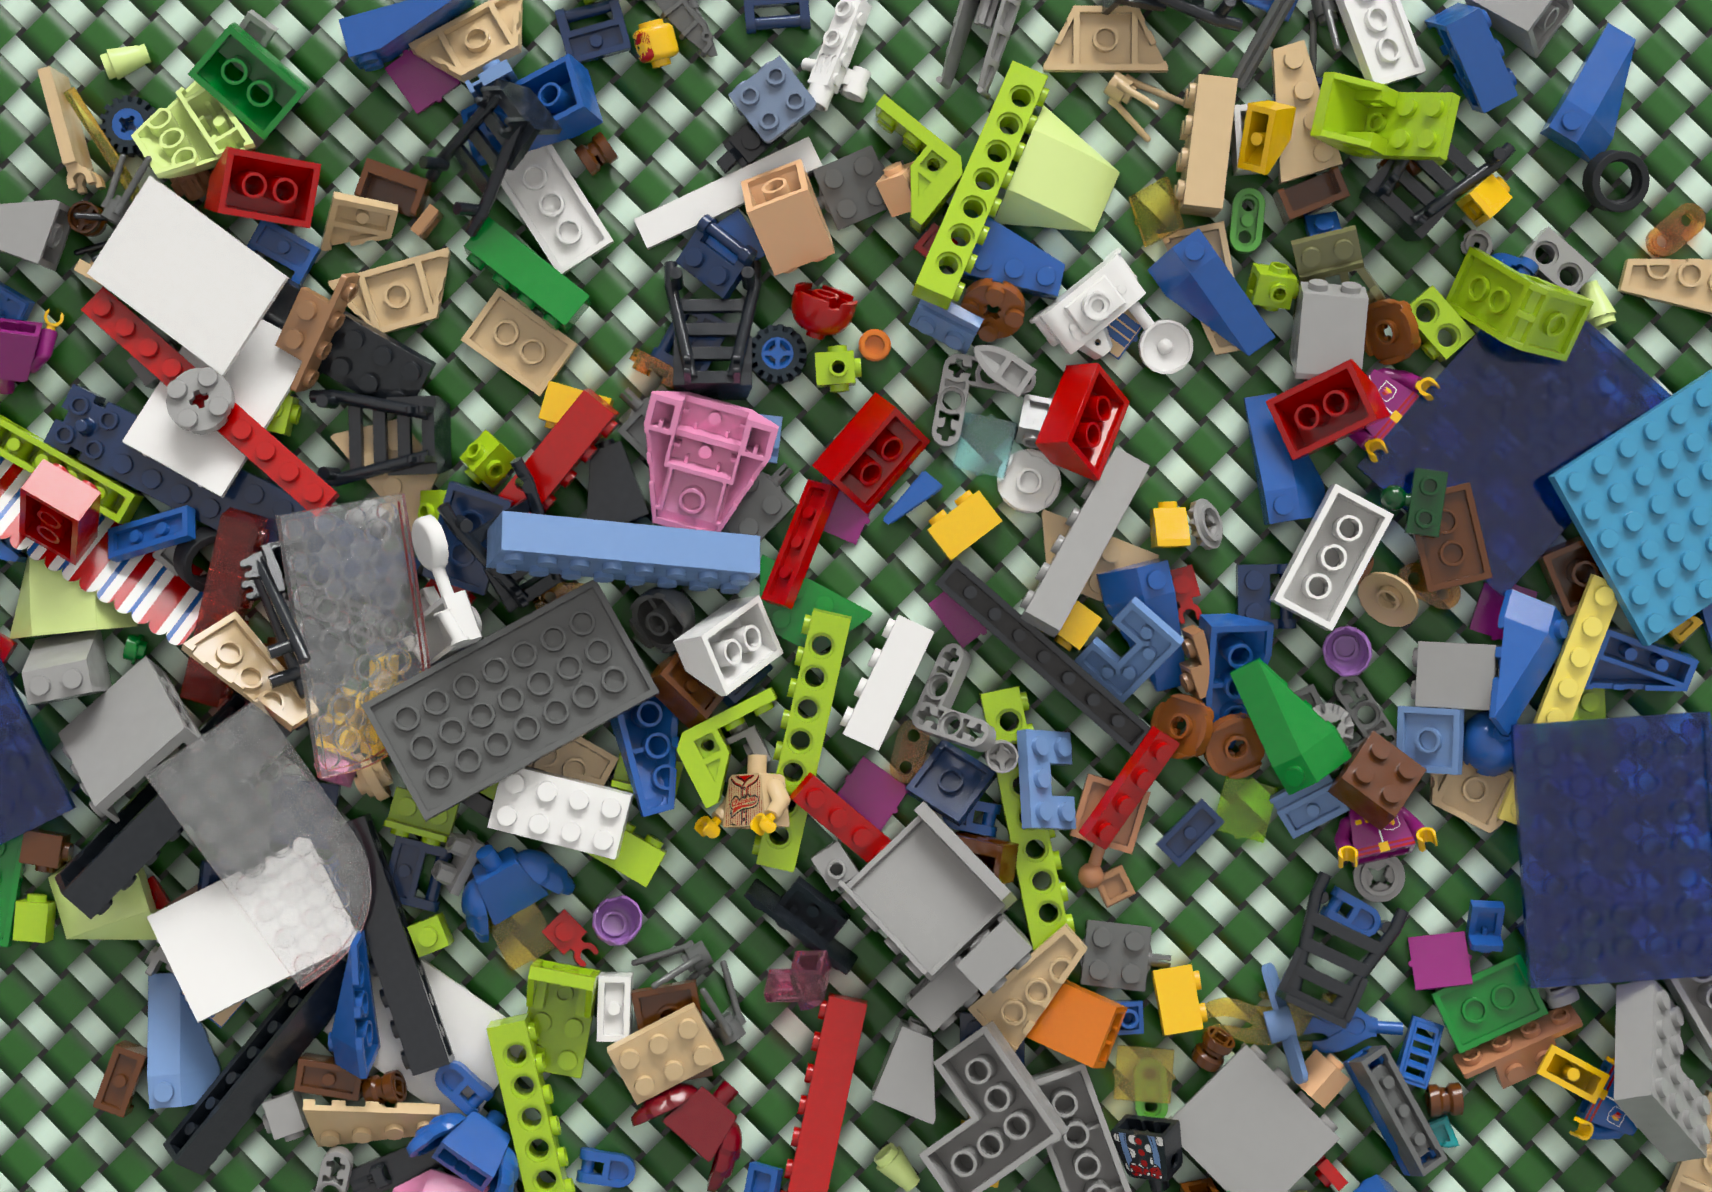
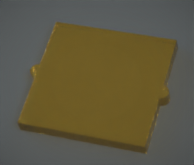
M1163 177L1128 197L1135 216L1134 223L1136 226L1138 225L1144 247H1149L1185 228L1178 208L1179 200L1175 199L1169 177Z
M536 902L496 925L493 924L491 918L488 919L489 930L511 971L530 961L534 962L537 958L539 959V956L555 948L540 933L548 924Z
M1117 1045L1116 1066L1112 1070V1074L1115 1076L1113 1099L1170 1104L1172 1080L1176 1078L1173 1073L1174 1049Z

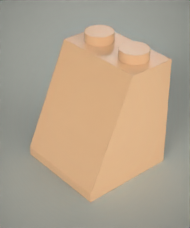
M801 159L741 181L746 212L774 276L781 273H791L802 265L822 261L835 253L830 232Z

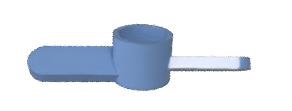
M1272 963L1262 965V975L1273 1008L1263 1012L1270 1041L1272 1044L1282 1041L1294 1082L1296 1084L1306 1083L1308 1072L1289 1006L1285 1000L1275 995L1280 983L1277 970Z

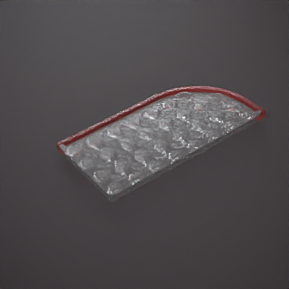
M405 493L275 516L291 614L311 656V660L308 663L299 664L316 773L317 778L320 779L365 769L388 756L361 704L431 667Z
M257 697L145 774V776L296 984L302 989L338 963L350 950V945L355 935L361 933L371 902L370 867L357 836Z

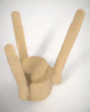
M1117 71L1103 92L1110 97L1107 103L1123 116L1145 142H1150V136L1123 107L1121 102L1127 105L1132 97L1154 110H1158L1159 105L1137 91L1138 88L1181 106L1184 104V99L1136 80L1128 73L1125 76Z

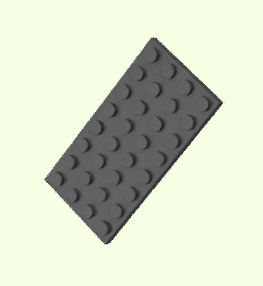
M591 580L361 704L425 822L658 695L659 690L598 582Z

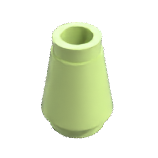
M145 44L106 49L107 53L100 55L109 80L114 78L120 80L145 66V64L151 63Z
M1594 280L1585 283L1580 288V295L1594 302L1585 320V324L1590 326L1591 331L1600 330L1616 322L1614 315L1617 312L1601 286H1599L1598 281Z
M889 1143L875 1155L876 1169L906 1192L912 1190L919 1183L920 1178L900 1146L896 1147L893 1143Z

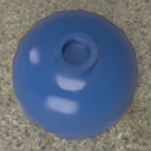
M1485 710L1474 714L1464 723L1463 761L1466 765L1470 763L1474 768L1478 769L1477 773L1495 777L1505 774L1519 762L1525 748V736L1518 722H1516L1509 735H1502L1489 718L1490 710Z

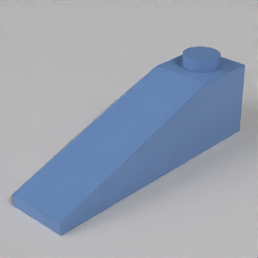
M172 972L148 975L147 1083L149 1109L194 1105L221 1073V1066L208 1041L207 1031L203 1028L201 1022H197L189 1003L180 994L182 989Z

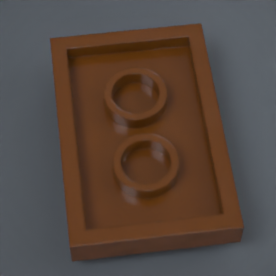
M1470 482L1446 487L1439 537L1413 534L1426 593L1493 578Z
M696 979L664 984L656 989L651 987L635 989L631 992L638 1030L692 1002L695 1003L703 1018ZM710 1067L687 1080L713 1076V1068Z

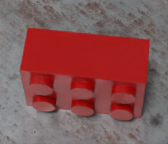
M43 459L20 488L19 533L76 566L98 536L101 492L91 482L87 480L81 481L72 476L62 465L52 464Z

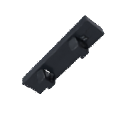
M408 1145L352 1168L349 1183L353 1192H384L432 1168L439 1169L443 1165L432 1158L436 1149L422 1156L409 1157L406 1149ZM384 1165H386L391 1180L386 1179L384 1175Z

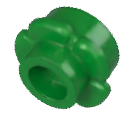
M129 634L124 647L123 659L130 660L132 665L136 664L137 659H143L148 649L149 642L143 641L144 636L142 634H139V636Z

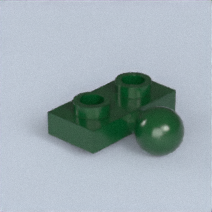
M1415 467L1410 494L1406 493L1398 485H1389L1383 489L1380 501L1384 508L1390 511H1397L1403 506L1408 507L1404 533L1439 537L1448 472Z

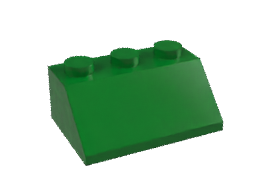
M235 22L224 30L188 73L192 79L263 140L269 136L310 89L305 82Z

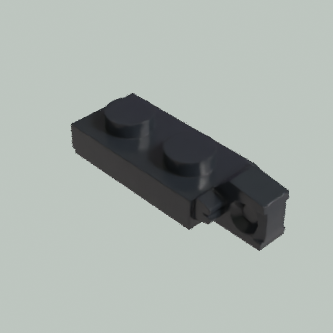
M748 122L729 138V141L724 145L727 152L716 161L717 165L726 174L738 163L742 168L754 163L796 127L799 122L771 143H765Z

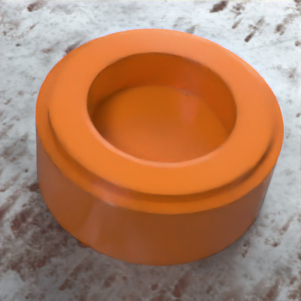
M870 329L863 333L859 340V351L863 358L870 362H879L888 356L891 349V341L884 331Z

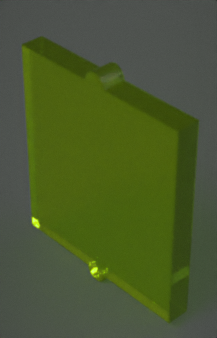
M1225 776L1216 813L1225 822L1217 830L1233 834L1236 839L1244 837L1264 843L1274 806L1269 801V798L1277 793L1278 788L1257 783L1254 778L1249 780L1243 778L1231 779Z

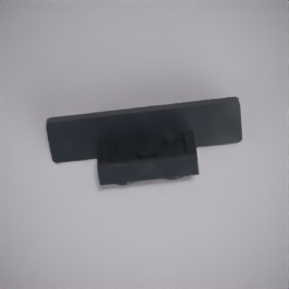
M800 876L783 897L759 879L754 880L744 894V897L750 901L754 908L766 913L775 920L780 928L788 930L806 948L815 951L824 958L832 968L841 971L845 975L850 972L858 956L834 937L851 915Z

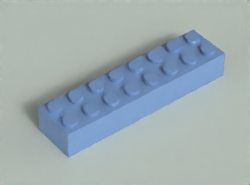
M502 511L487 530L486 568H495L496 572L501 574L527 571L529 575L534 577L560 574L563 579L577 580L582 576L593 577L595 582L600 583L612 582L615 579L625 580L626 584L632 586L644 585L645 582L657 583L658 587L666 589L681 585L689 586L691 591H706L708 588L720 589V592L723 594H737L760 574V536Z

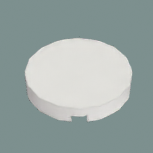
M1035 449L1019 450L1008 456L1000 466L997 475V488L1002 500L1013 510L1022 513H1035L1049 507L1057 498L1061 487V475L1057 465L1052 464L1041 451Z

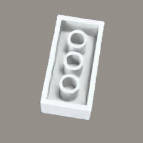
M1337 484L1330 485L1269 600L1326 631H1333L1394 514Z
M900 615L897 616L896 620L889 618L881 635L887 638L882 650L875 648L868 662V666L873 669L868 679L861 677L854 692V695L859 697L854 709L849 706L847 707L840 722V725L845 727L844 735L879 751L934 631Z
M525 767L499 781L487 828L616 860L619 857L634 793Z

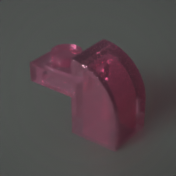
M827 950L795 951L791 969H769L764 989L766 1002H798L800 1011L813 1009L820 1005L825 998L831 973V964Z

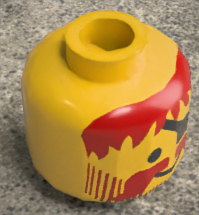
M663 18L639 24V30L633 34V39L640 62L645 64L651 63L653 69L670 65V58L676 56L679 52L673 26L670 23H664Z

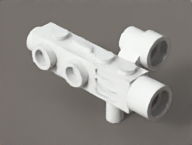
M840 0L835 7V14L829 29L824 34L823 44L817 59L804 58L802 60V70L811 72L807 81L810 84L808 92L816 101L817 106L815 110L826 112L833 95L838 94L841 84H843L840 90L842 96L855 102H864L868 92L866 86L871 72L859 66H853V69L848 68L872 9V5L867 2L868 0Z

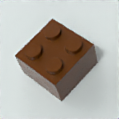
M1580 535L1535 554L1558 611L1565 616L1576 613L1590 574L1604 578Z
M1373 730L1358 745L1352 757L1348 760L1327 792L1381 831L1396 818L1427 769Z

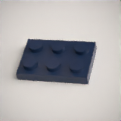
M454 481L449 482L443 503L449 502L456 516L462 515L472 521L473 528L471 531L510 508L514 503L513 500ZM439 515L438 522L445 533L448 544L449 557L445 570L450 584L483 596L486 595L490 581L483 570L484 566L449 530L443 518ZM486 539V540H484L483 542H481L480 544L487 550V539ZM424 567L422 576L434 579L432 571Z

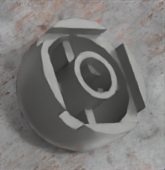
M655 587L641 594L630 607V610L632 609V618L629 619L636 638L649 649L653 647L662 649L660 653L676 651L673 641L695 626V610L691 601L683 592L675 588Z

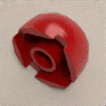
M797 283L792 295L791 309L796 323L801 328L807 330V336L823 340L825 335H836L850 325L858 303L857 300L853 301L854 297L851 294L823 285L822 289H812L813 283Z

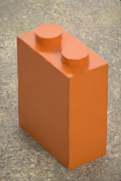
M1065 980L1026 1037L1091 1068H1105L1128 1007L1069 980Z

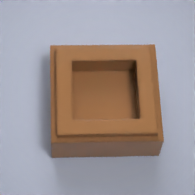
M429 204L410 230L421 239L426 240L442 220L443 214L433 205Z
M1122 864L1103 872L1104 879L1097 889L1107 908L1136 894Z

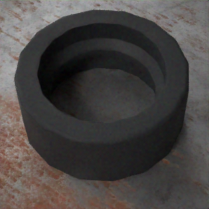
M1608 150L1597 154L1589 161L1584 170L1582 185L1585 196L1593 206L1604 211L1622 213L1634 209L1643 201L1648 192L1650 177L1647 166L1639 156L1628 151ZM1613 162H1622L1627 165L1632 176L1631 187L1627 195L1619 200H1609L1604 197L1600 188L1601 174L1605 167Z
M212 527L197 528L196 539L178 544L173 556L176 573L190 587L200 592H213L223 588L233 579L238 571L240 562L239 550L235 543L228 536ZM212 543L219 544L222 552L216 567L209 573L201 576L194 575L191 566L197 552L206 545Z

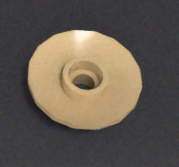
M1373 572L1366 575L1359 584L1358 597L1361 606L1369 616L1379 623L1390 627H1403L1410 624L1417 616L1419 603L1416 594L1409 584L1398 576L1387 572Z

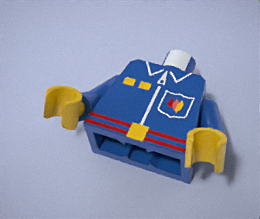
M1607 1056L1606 1060L1604 1059L1599 1069L1609 1074L1610 1077L1596 1104L1583 1098L1575 1113L1580 1117L1575 1116L1573 1119L1579 1122V1127L1575 1132L1570 1131V1135L1581 1140L1620 1139L1624 1134L1631 1136L1635 1134L1638 1127L1614 1102L1615 1057L1610 1058Z

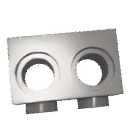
M1549 226L1541 230L1518 256L1519 258L1528 257L1538 264L1539 269L1534 274V277L1575 293L1580 290L1597 270ZM1537 248H1542L1548 253L1549 260L1547 264L1537 261L1535 256ZM1562 269L1572 274L1573 281L1570 286L1563 284L1560 280Z

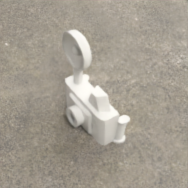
M1120 248L1112 251L1105 257L1103 262L1029 320L1031 324H1036L1051 346L1059 344L1070 355L1080 350L1096 360L1105 356L1111 351L1113 346L1107 326L1128 309L1144 329L1138 343L1139 355L1143 364L1151 371L1160 374H1174L1187 365L1193 353V339L1186 327L1170 319L1154 322L1138 300L1146 292L1138 283L1137 276L1121 256L1120 252L1122 250ZM1099 339L1100 344L1096 345L1095 340Z
M426 515L414 521L411 536L418 560L423 567L432 571L441 595L440 598L434 586L425 587L420 590L430 666L432 667L479 641L482 638V621L476 608L471 606L466 590L453 592L445 570L449 557L445 533L434 516ZM418 616L412 621L416 634L402 639V642H407L420 666L418 669L425 670V656Z

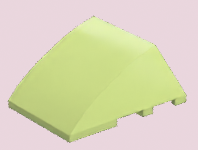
M196 81L187 89L181 87L175 93L178 97L167 108H159L131 135L144 157L151 156L152 161L149 165L158 179L182 177L214 168L226 147L248 151L256 148L236 116Z
M1043 105L997 212L995 221L1001 225L1008 224L1023 227L1095 232L1120 172Z
M28 556L10 639L138 627L139 625L132 619L131 612H118L114 607V601L110 603L100 601L97 597V590L94 592L83 591L79 585L80 579L74 582L67 581L63 578L62 569L52 571L45 566V558L33 560Z
M64 867L48 877L66 939H157L147 916L160 909H156L144 867L135 874L137 878L127 890H120L112 898L113 903L109 909L102 915L96 914L92 919L88 918L61 894L55 876Z

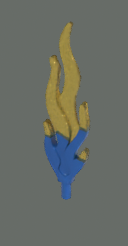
M1267 991L1258 992V997L1270 1000ZM1326 992L1322 994V997L1330 1003L1337 996ZM1229 997L1218 998L1205 1003L1207 1018L1227 1016L1245 1020L1252 1024L1248 1028L1224 1024H1214L1211 1026L1219 1027L1228 1032L1233 1038L1245 1043L1272 1045L1263 1017V1012L1272 1010V1006L1248 1004ZM1289 1002L1286 1003L1289 1006L1294 1021L1297 1037L1311 1033L1326 1035V1038L1319 1040L1300 1041L1301 1051H1315L1317 1049L1322 1053H1334L1348 1049L1370 1037H1377V1034L1403 1035V1022L1378 1021V1018L1364 1013L1358 1007L1348 1028L1345 1029ZM1205 1027V1028L1202 1030L1203 1034H1204V1032L1206 1031V1029H1207L1208 1027Z

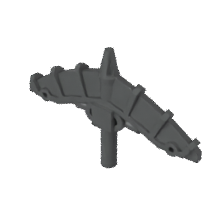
M654 0L663 11L660 17L663 20L668 18L681 32L679 38L682 41L687 38L702 50L700 55L703 58L707 55L710 57L718 55L713 42V35L709 30L707 22L701 16L697 0Z

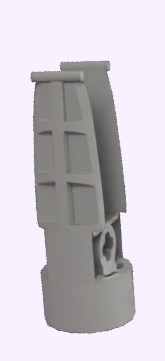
M960 0L953 21L949 45L946 49L942 77L938 76L936 81L947 90L951 88L976 13L974 24L987 29L993 27L977 87V92L986 100H989L991 95L988 91L996 71L999 69L1000 61L1010 39L1022 0Z

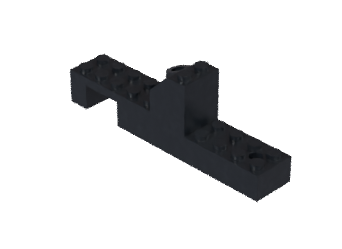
M310 616L298 629L311 656L310 662L314 665L305 675L312 691L309 698L316 707H322L332 698L334 694L332 690L340 682L345 683L352 678L357 670L355 667L359 662ZM236 692L199 729L206 744L198 752H194L185 744L117 813L120 821L115 823L110 820L55 876L61 894L88 918L92 919L96 914L102 915L112 905V898L120 890H127L137 878L135 874L144 865L150 866L155 862L161 853L159 850L167 841L173 842L181 835L184 830L183 825L186 822L240 871L244 873L248 868H255L264 858L263 853L267 850V837L273 826L275 816L267 809V804L258 791L246 779L248 777L250 779L255 777L264 766L262 762L271 753L273 755L277 754L286 745V738L294 730L290 732ZM306 721L294 730H300L307 724L308 721Z

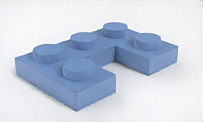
M1136 596L1112 621L1135 644L1120 657L1096 636L1074 660L1122 703L1185 640Z
M1030 729L1018 730L1017 749L1019 755L1022 829H1076L1074 797L1052 796L1050 765L1065 766L1072 764L1071 733Z

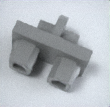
M467 830L465 835L450 833L445 849L455 856L451 863L439 859L431 870L434 879L444 884L449 893L459 896L464 884L474 878L472 869L480 863L476 858V853L481 847L485 846L477 838L478 835Z

